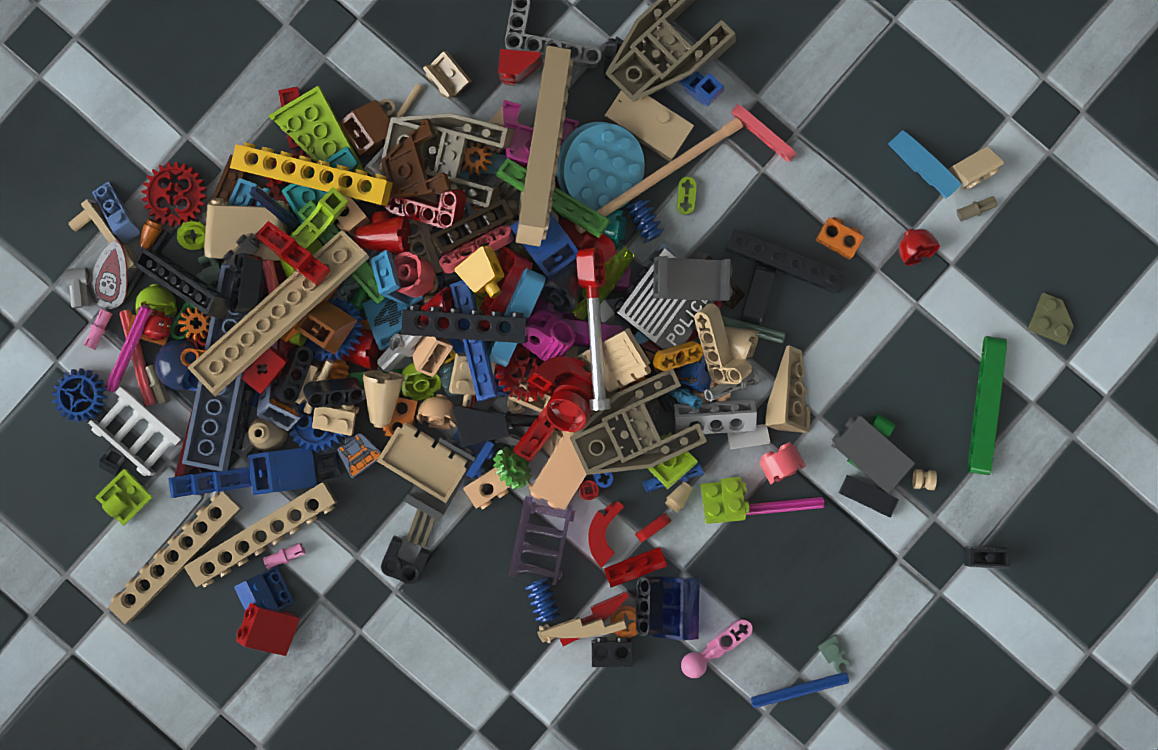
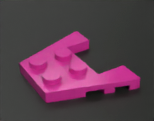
M504 100L502 105L504 126L515 129L511 148H506V158L517 164L527 166L533 128L517 123L521 104ZM565 117L560 146L567 136L577 128L579 121Z

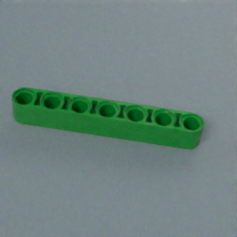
M985 336L983 340L968 458V473L990 475L1007 349L1006 338Z

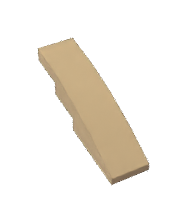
M580 617L543 629L541 634L542 636L556 638H585L605 635L627 628L624 619L604 625L602 618L582 624Z

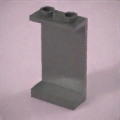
M668 256L654 257L653 299L730 300L732 295L730 276L733 272L730 259L704 260L668 258Z
M852 416L845 423L847 428L842 433L839 431L832 438L834 443L831 447L841 452L879 485L883 492L889 494L915 463L861 416L854 418Z
M449 437L439 439L440 443L452 450L449 458L452 459L456 452L468 460L464 465L467 470L447 502L444 503L417 485H414L410 494L404 500V502L437 521H441L467 476L466 473L476 459L473 456L474 451L465 446L463 449L457 447V442Z

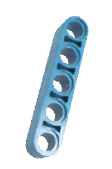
M526 268L521 275L504 315L511 316V312L524 313L523 317H530L544 286L546 276ZM507 321L502 323V329L505 332L511 330V325ZM492 341L488 349L490 361L506 367L517 343Z

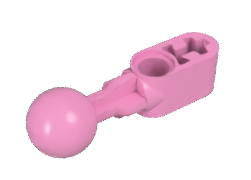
M737 619L707 643V648L701 653L691 652L686 654L681 662L683 673L690 678L701 677L706 672L707 663L710 660L719 658L751 635V623L745 619ZM739 624L746 625L744 633L739 631L735 634L738 636L737 639L730 633L731 630L736 633L740 629ZM725 635L731 637V643L728 646L721 644V639Z

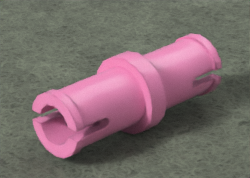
M100 309L94 324L90 326L91 331L83 345L96 350L102 334L105 335L106 333L105 328L113 315L112 313Z
M300 542L297 545L287 549L282 548L279 552L264 557L263 560L264 564L267 565L266 568L271 569L282 563L287 564L290 560L305 555V548L301 547L303 544Z

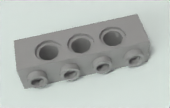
M755 400L702 403L699 409H693L687 404H674L675 432L678 433L699 423L703 434L756 431L757 411Z

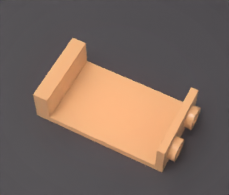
M561 431L563 433L562 439L534 484L529 483L528 487L533 497L539 500L543 498L548 501L547 504L551 507L565 510L587 474L570 440V437L575 432Z

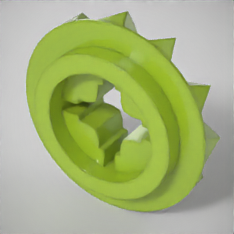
M190 220L187 223L183 222L177 231L178 242L188 250H199L205 247L206 226L200 221L194 222ZM192 229L195 231V234H197L195 241H193L192 236L189 235L191 234Z

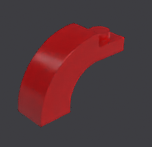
M568 356L554 357L545 361L528 379V382L543 391H546L554 381L562 380L566 377L580 378L593 387L592 373L582 369L585 362Z
M612 501L605 508L607 512L605 515L598 510L590 523L588 532L589 548L594 560L601 568L615 554L607 544L605 533L608 524L624 507L619 501L616 503Z

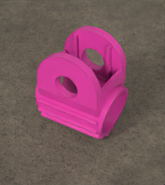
M538 310L530 318L531 325L528 328V342L522 344L541 360L547 361L554 357L564 356L574 343L576 335L568 323L561 321L548 311ZM541 321H546V325L543 326ZM531 336H536L537 338L533 341Z

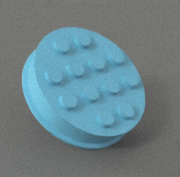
M590 122L576 128L562 143L557 161L556 176L561 191L597 211L643 180L645 168L644 155L637 139L625 128L606 122Z

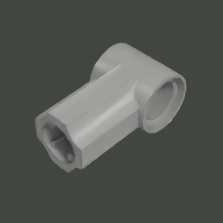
M88 268L67 269L65 271V280L70 289L71 308L89 307L88 285L90 273Z

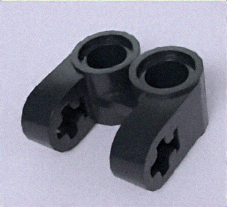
M394 535L382 560L381 571L386 576L393 577L405 584H414L420 579L431 551L422 547L414 564L405 561L397 556L404 539ZM388 561L396 562L397 569L395 571L388 570ZM410 568L415 571L414 579L406 577L405 572L407 569Z

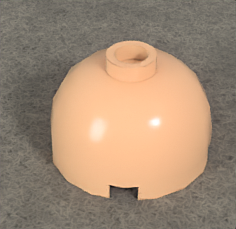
M437 394L436 397H429L420 404L417 421L423 424V421L428 422V427L450 430L451 426L455 428L456 420L453 412V406L455 405L452 401L448 400L447 396Z

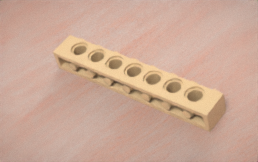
M322 482L185 565L184 568L196 587L202 585L205 588L214 582V577L218 575L223 577L230 573L232 566L237 564L239 567L248 562L247 557L255 554V556H258L266 551L265 546L272 543L274 546L283 540L282 536L288 532L290 535L300 530L299 526L306 522L308 525L318 519L316 515L324 512V514L332 511L335 509L334 504L338 501L327 483ZM312 499H316L319 503V507L316 510L310 508L309 503ZM295 509H298L302 514L301 519L298 521L292 516ZM277 520H281L284 523L282 531L277 530L275 527ZM261 530L267 534L265 541H261L258 538V533ZM243 541L249 543L250 548L247 552L241 549ZM226 551L232 555L231 562L224 560V553ZM208 562L213 563L215 566L213 573L208 572L206 568Z
M227 491L217 492L210 499L212 503L208 507L203 506L196 513L198 517L193 522L191 520L182 527L184 531L179 536L177 534L168 541L169 546L165 550H159L153 556L155 560L150 565L148 563L139 570L141 574L136 579L132 578L125 585L126 589L122 593L118 592L110 600L112 603L108 608L124 624L130 623L184 569V566L189 564L243 509ZM216 507L222 511L220 518H216L213 514ZM202 521L208 527L205 533L199 529V524ZM187 536H190L193 539V545L191 547H188L185 544V538ZM173 550L177 551L179 554V558L177 561H174L171 558V552ZM158 565L164 567L165 571L162 576L157 573ZM144 579L150 582V588L148 590L144 589L142 586V582ZM129 594L135 596L136 602L134 604L128 601Z

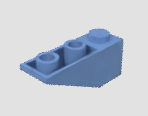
M109 181L92 192L113 233L124 244L141 234L134 218Z

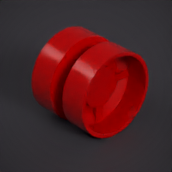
M566 377L560 380L545 407V415L548 421L562 431L576 432L581 430L592 411L590 410L589 400L593 399V387L588 382L577 377Z

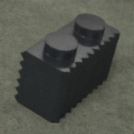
M966 545L964 547V566L1010 569L1011 550L1005 547Z

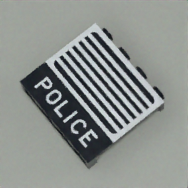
M665 248L658 251L655 250L649 257L650 263L647 267L643 266L637 274L639 278L635 283L632 282L627 287L625 297L623 299L620 298L614 305L615 316H621L662 350L684 344L696 328L695 314L707 304L715 302L653 299L654 257L668 256V258H676Z

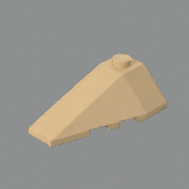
M790 345L786 346L767 404L765 426L780 431L809 433L810 407H806L805 395H808L807 388L803 386L802 377L805 375L802 351Z

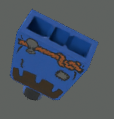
M704 353L699 361L673 369L681 387L700 392L709 389L711 378Z

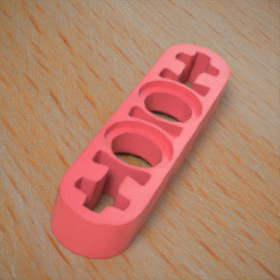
M739 104L731 111L733 117L739 118L748 130L787 162H790L795 157L796 152L744 107Z
M507 225L499 226L443 255L439 260L443 272L447 274L455 272L454 269L485 243H490L487 246L492 247L494 251L508 245L514 239L512 230ZM468 252H472L470 255L463 256Z

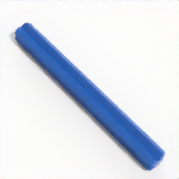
M843 672L751 697L752 706L758 708L849 683L847 673Z

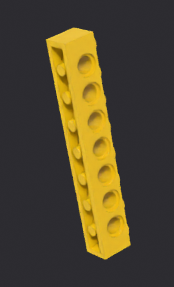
M246 142L243 143V146L235 144L230 165L232 169L325 192L334 187L342 196L383 206L388 205L393 183L387 181L386 176L375 174V177L367 176L368 172L356 169L354 173L349 171V167L337 165V168L330 167L329 162L318 160V164L311 162V158L299 156V159L292 158L293 154L281 151L279 155L274 153V149L262 147L261 150L255 149L256 145ZM258 155V162L254 164L253 158ZM276 159L277 166L272 169V162ZM295 164L296 169L291 174L290 167ZM313 168L315 173L314 176L310 178L309 171ZM333 173L334 178L329 183L327 180L328 175ZM351 177L353 180L352 185L347 187L346 181ZM368 182H371L372 188L369 192H366L365 186Z

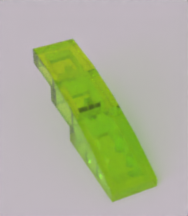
M626 246L605 263L606 281L603 287H599L600 304L612 292L634 257V254ZM586 288L583 290L586 298L572 311L581 321L588 316Z

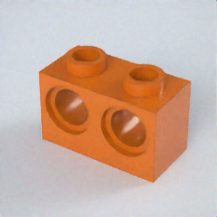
M829 217L822 226L815 241L850 260L853 258L864 236L860 235L861 231L858 229L844 226L842 220L836 217ZM828 227H833L836 230L835 237H830L827 234ZM845 237L853 239L854 244L852 247L844 243Z
M398 397L391 422L383 428V431H386L385 436L392 437L394 433L393 426L397 422L402 423V425L407 422L414 426L419 406L418 401ZM400 403H406L408 406L405 414L398 412V405Z

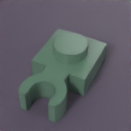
M835 635L817 645L829 664L833 661L835 662L834 668L839 674L842 673L839 669L841 663H845L848 668L851 667L850 663L841 657L846 652Z

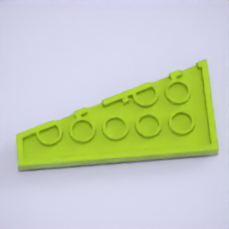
M320 86L313 88L268 115L316 163H318V160L326 161L347 146L351 149L359 163L356 169L365 171ZM351 177L346 181L347 187L352 185L353 180ZM368 182L366 184V192H369L371 190V182Z

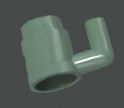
M205 255L199 257L198 261L201 265L210 261L211 266L203 269L202 272L197 274V277L210 286L218 284L221 264L218 258H208Z

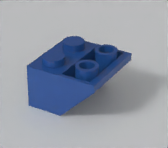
M277 566L234 587L245 610L250 603H254L259 607L277 611L294 602Z

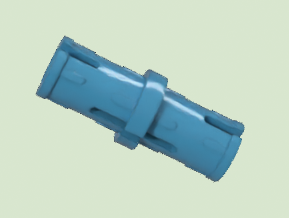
M679 387L668 392V395L677 399L679 403L687 404L693 409H699L702 405V398L692 394L687 388Z

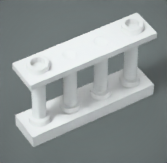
M119 387L115 392L119 396V401L100 423L97 420H90L89 424L93 427L91 430L99 437H105L137 465L136 469L144 476H154L156 472L151 466L170 445H181L184 438L148 406H144V403L126 387ZM130 405L134 409V414L114 436L106 427L124 406ZM140 419H146L149 422V427L129 449L121 440ZM159 431L164 435L163 442L145 462L142 461L136 453L155 432Z

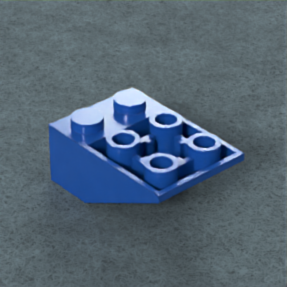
M551 213L549 215L550 222L546 240H541L540 247L522 244L547 278H550L575 260L578 249ZM519 220L510 226L516 236Z
M305 447L304 449L297 448L248 455L253 495L317 486L313 449L311 452L306 450Z

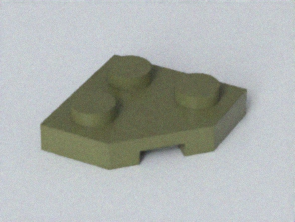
M1042 293L1027 330L1066 345L1074 326L1063 300Z

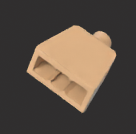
M423 336L416 344V350L412 355L416 371L434 377L453 348V345L446 338Z

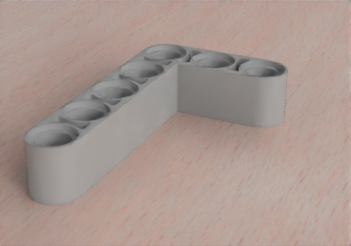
M512 0L505 37L506 49L532 51L528 48L529 45L537 43L539 48L533 52H541V59L544 60L547 46H555L577 51L578 56L573 60V65L596 68L600 65L601 52L597 47L526 34L531 9L530 0ZM519 1H525L527 3V5L524 8H518L516 6V4ZM516 20L523 22V25L519 28L514 27L512 24ZM516 39L520 43L517 47H511L509 42ZM593 53L597 55L598 59L596 61H589L587 56Z

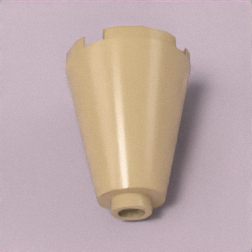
M724 326L733 359L747 360L748 357H753L759 339L757 336L759 331Z
M370 370L363 374L369 419L375 427L384 428L391 422L404 381V376L400 373L390 371L387 374L382 373V370Z
M257 416L251 421L247 435L251 446L255 450L266 453L280 450L287 440L288 431Z

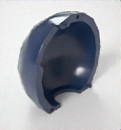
M184 339L172 340L166 343L159 350L155 358L156 375L165 386L173 390H188L191 384L188 381V377L192 372L188 369V366L182 363L181 354L184 350L188 348L195 349V347ZM190 352L187 355V361L190 364L197 359L194 352Z

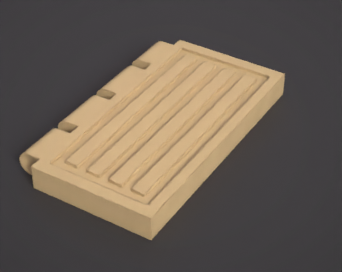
M629 328L602 342L606 395L651 372L648 366L650 361ZM590 349L573 357L585 362L582 369L592 373Z
M405 422L402 428L397 427L378 457L377 462L446 503L467 470L464 465L468 459L456 452L452 459L449 458L452 452L450 448L440 442L437 443L435 448L431 447L435 439L422 431L418 437H415L414 435L418 429Z

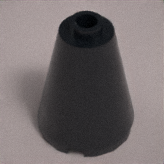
M577 258L547 279L540 292L541 297L547 304L550 301L555 305L553 307L554 310L564 314H569L576 308L584 289L578 283Z

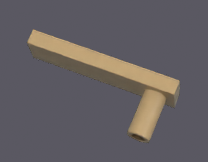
M90 199L82 202L81 205L84 210L68 222L69 226L77 232L90 220H93L109 244L113 241H119L122 244L127 259V268H137L133 265L137 258L127 243L124 244L113 233L98 203Z

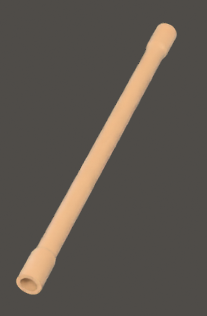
M734 118L722 126L720 130L625 191L596 212L604 217L611 214L713 145L743 128L742 122L739 118ZM574 224L575 228L580 234L586 231L578 225Z

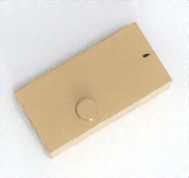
M622 90L605 114V121L625 128L639 143L669 162L674 159L694 127L693 124L651 97L645 96L632 102Z

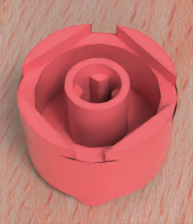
M403 252L394 257V265L401 286L396 291L409 297L417 298L433 289L434 269L431 262L410 252Z
M791 442L782 445L775 454L773 451L764 454L760 458L761 462L759 463L770 485L775 480L779 482L796 473V470L806 467L796 445H792Z

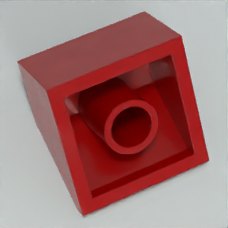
M500 49L498 71L500 82H504V85L509 86L521 83L541 66V52Z

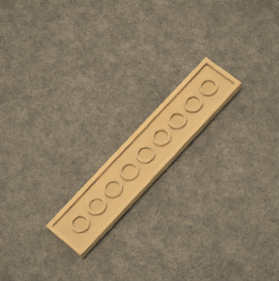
M341 230L313 255L314 258L326 265L331 271L318 286L295 271L188 367L214 396L220 393L369 258L368 254L345 232Z

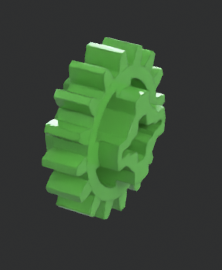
M506 446L496 453L493 460L497 463L493 466L498 469L496 474L501 477V481H506L507 487L511 485L512 489H521L530 483L529 479L532 476L529 472L532 469L527 466L529 461L515 454L512 446L510 448Z

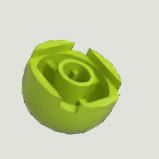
M152 284L150 287L143 289L136 298V314H138L140 307L143 305L152 308L151 314L153 311H163L165 315L171 314V317H173L177 313L174 294L160 284Z
M412 362L401 373L404 376L402 392L406 397L409 396L414 401H424L429 397H433L434 392L437 389L439 391L441 388V379L438 371L434 377L416 371L414 362Z

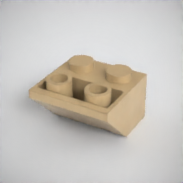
M987 146L953 165L948 170L962 184L959 187L960 190L964 187L970 189L982 182V177L986 180L1001 171L999 167L1004 162Z

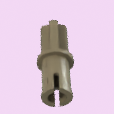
M994 196L979 202L973 201V204L957 209L956 213L962 222L976 215L981 216V213L997 207V201Z
M155 364L145 367L151 383L150 388H153L158 403L164 404L170 401L165 385L156 375Z

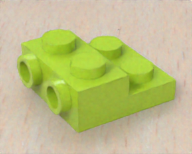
M670 432L668 435L661 436L660 439L663 440L673 434ZM686 451L647 469L669 489L698 462Z
M741 477L723 478L721 482L700 484L705 524L746 519V513H749V502L744 501L743 494H747L746 482H742Z

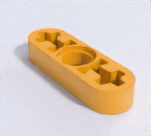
M690 341L658 351L653 358V365L662 371H668L699 361L703 356L702 346L699 343ZM681 351V356L676 361V356Z

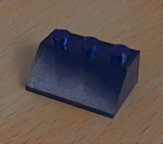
M658 576L662 579L664 585L663 629L659 635H652V637L681 641L699 639L700 578Z

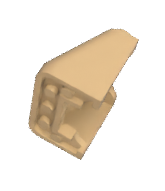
M213 198L207 204L205 257L223 259L230 249L234 250L238 246L236 241L241 235L253 233L250 237L253 239L254 235L268 221L289 236L290 228L265 207L232 206L224 202L222 198ZM277 201L290 212V204H284V201ZM262 242L253 254L262 257V260H280L279 256Z

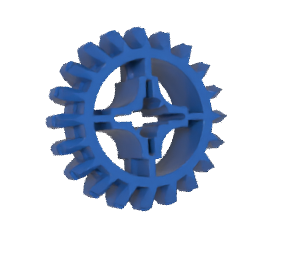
M79 368L77 372L76 369H71V374L68 372L64 373L65 379L62 377L58 378V381L61 383L60 385H53L58 390L51 393L53 396H57V399H54L52 402L54 404L59 403L56 411L63 410L61 416L66 417L68 415L69 421L75 418V422H81L82 419L84 422H88L89 417L92 419L96 418L95 412L102 413L99 406H106V403L102 402V399L108 398L107 395L102 393L107 390L106 387H101L104 381L98 380V374L92 375L91 370L85 372L83 368ZM82 379L76 388H68L72 382ZM89 383L93 388L94 397L89 393ZM73 392H80V394L86 398L81 399L79 396H77V394ZM66 394L71 398V407L67 403ZM83 403H92L86 410L78 412L79 407H82Z

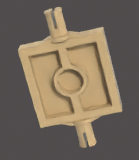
M456 353L449 391L451 394H463L462 405L470 407L472 396L476 394L466 353ZM490 361L494 374L496 363Z

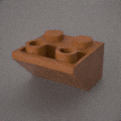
M374 100L352 111L339 123L360 156H372L385 145L390 118L380 103Z
M325 300L309 311L294 329L335 355L357 320Z

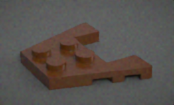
M428 118L421 122L422 125L416 131L413 129L408 134L409 137L402 144L399 143L381 160L387 181L393 183L391 196L394 198L452 191L447 174L441 173L429 180L426 175L418 145L435 137L431 120Z

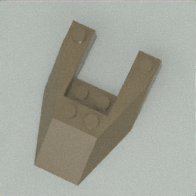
M657 0L635 20L610 64L606 75L632 102H635L693 75L721 56L736 42L735 32L721 20L696 44L691 46L670 24L691 6L695 0Z
M454 113L395 117L390 119L382 158L390 153L399 143L402 144L409 137L408 134L413 129L416 131L422 125L421 122L428 118L431 120L435 137L418 145L428 180L441 173H445L448 176L451 189H461L466 195V202L488 207L498 201L501 188L459 177L467 139L510 149L515 131L514 128Z
M673 369L663 371L616 393L610 399L611 409L598 410L581 430L576 431L570 437L587 475L652 468L707 442L699 423L661 440L644 403L681 387Z

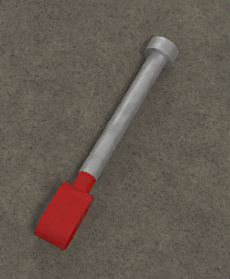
M600 248L580 249L577 253L578 283L582 288H586L593 384V399L589 400L590 410L611 409L610 398H606L599 301V287H603L606 281L604 253Z

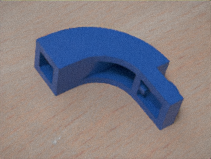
M697 71L693 75L678 81L684 87V91L705 106H709L724 92V86L710 73L704 77Z

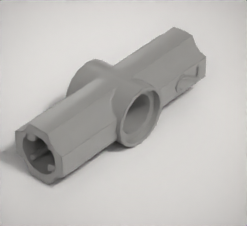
M395 334L389 342V348L377 360L378 365L389 373L404 357H411L414 354L416 344L423 336Z

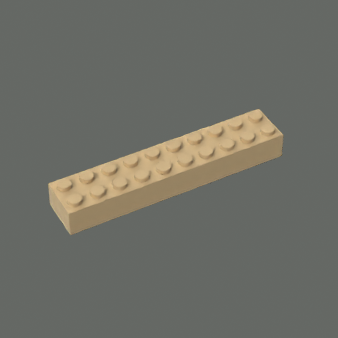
M547 46L515 243L540 247L541 240H546L553 201L552 195L555 188V176L558 168L557 161L561 147L560 141L563 134L562 127L566 114L568 88L571 80L570 74L574 58H570L571 50L552 46Z

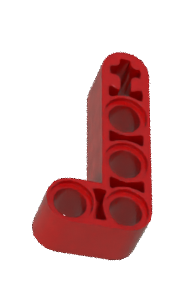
M453 189L451 192L442 193L439 203L415 196L394 198L390 195L388 205L385 208L390 213L444 229L463 219L466 195L461 189Z
M503 247L499 251L497 259L502 267L504 278L496 284L500 288L501 294L495 298H490L489 294H487L479 309L483 310L482 314H490L491 311H503L504 315L523 271L526 268L530 270L532 268L531 262L523 254L507 247ZM483 320L481 323L482 327L490 329L489 321Z

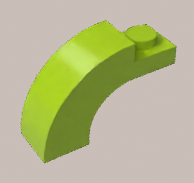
M332 187L319 200L317 207L290 236L307 250L336 221L346 207L348 200Z

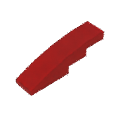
M269 221L254 235L272 252L316 286L331 272L326 265L314 258L312 253L300 246L295 239Z
M628 591L590 606L593 614L581 619L582 624L602 618L604 622L629 597ZM560 638V641L564 647L579 638Z

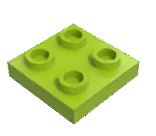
M123 469L95 498L102 504V508L108 515L116 518L125 526L154 497L127 469Z

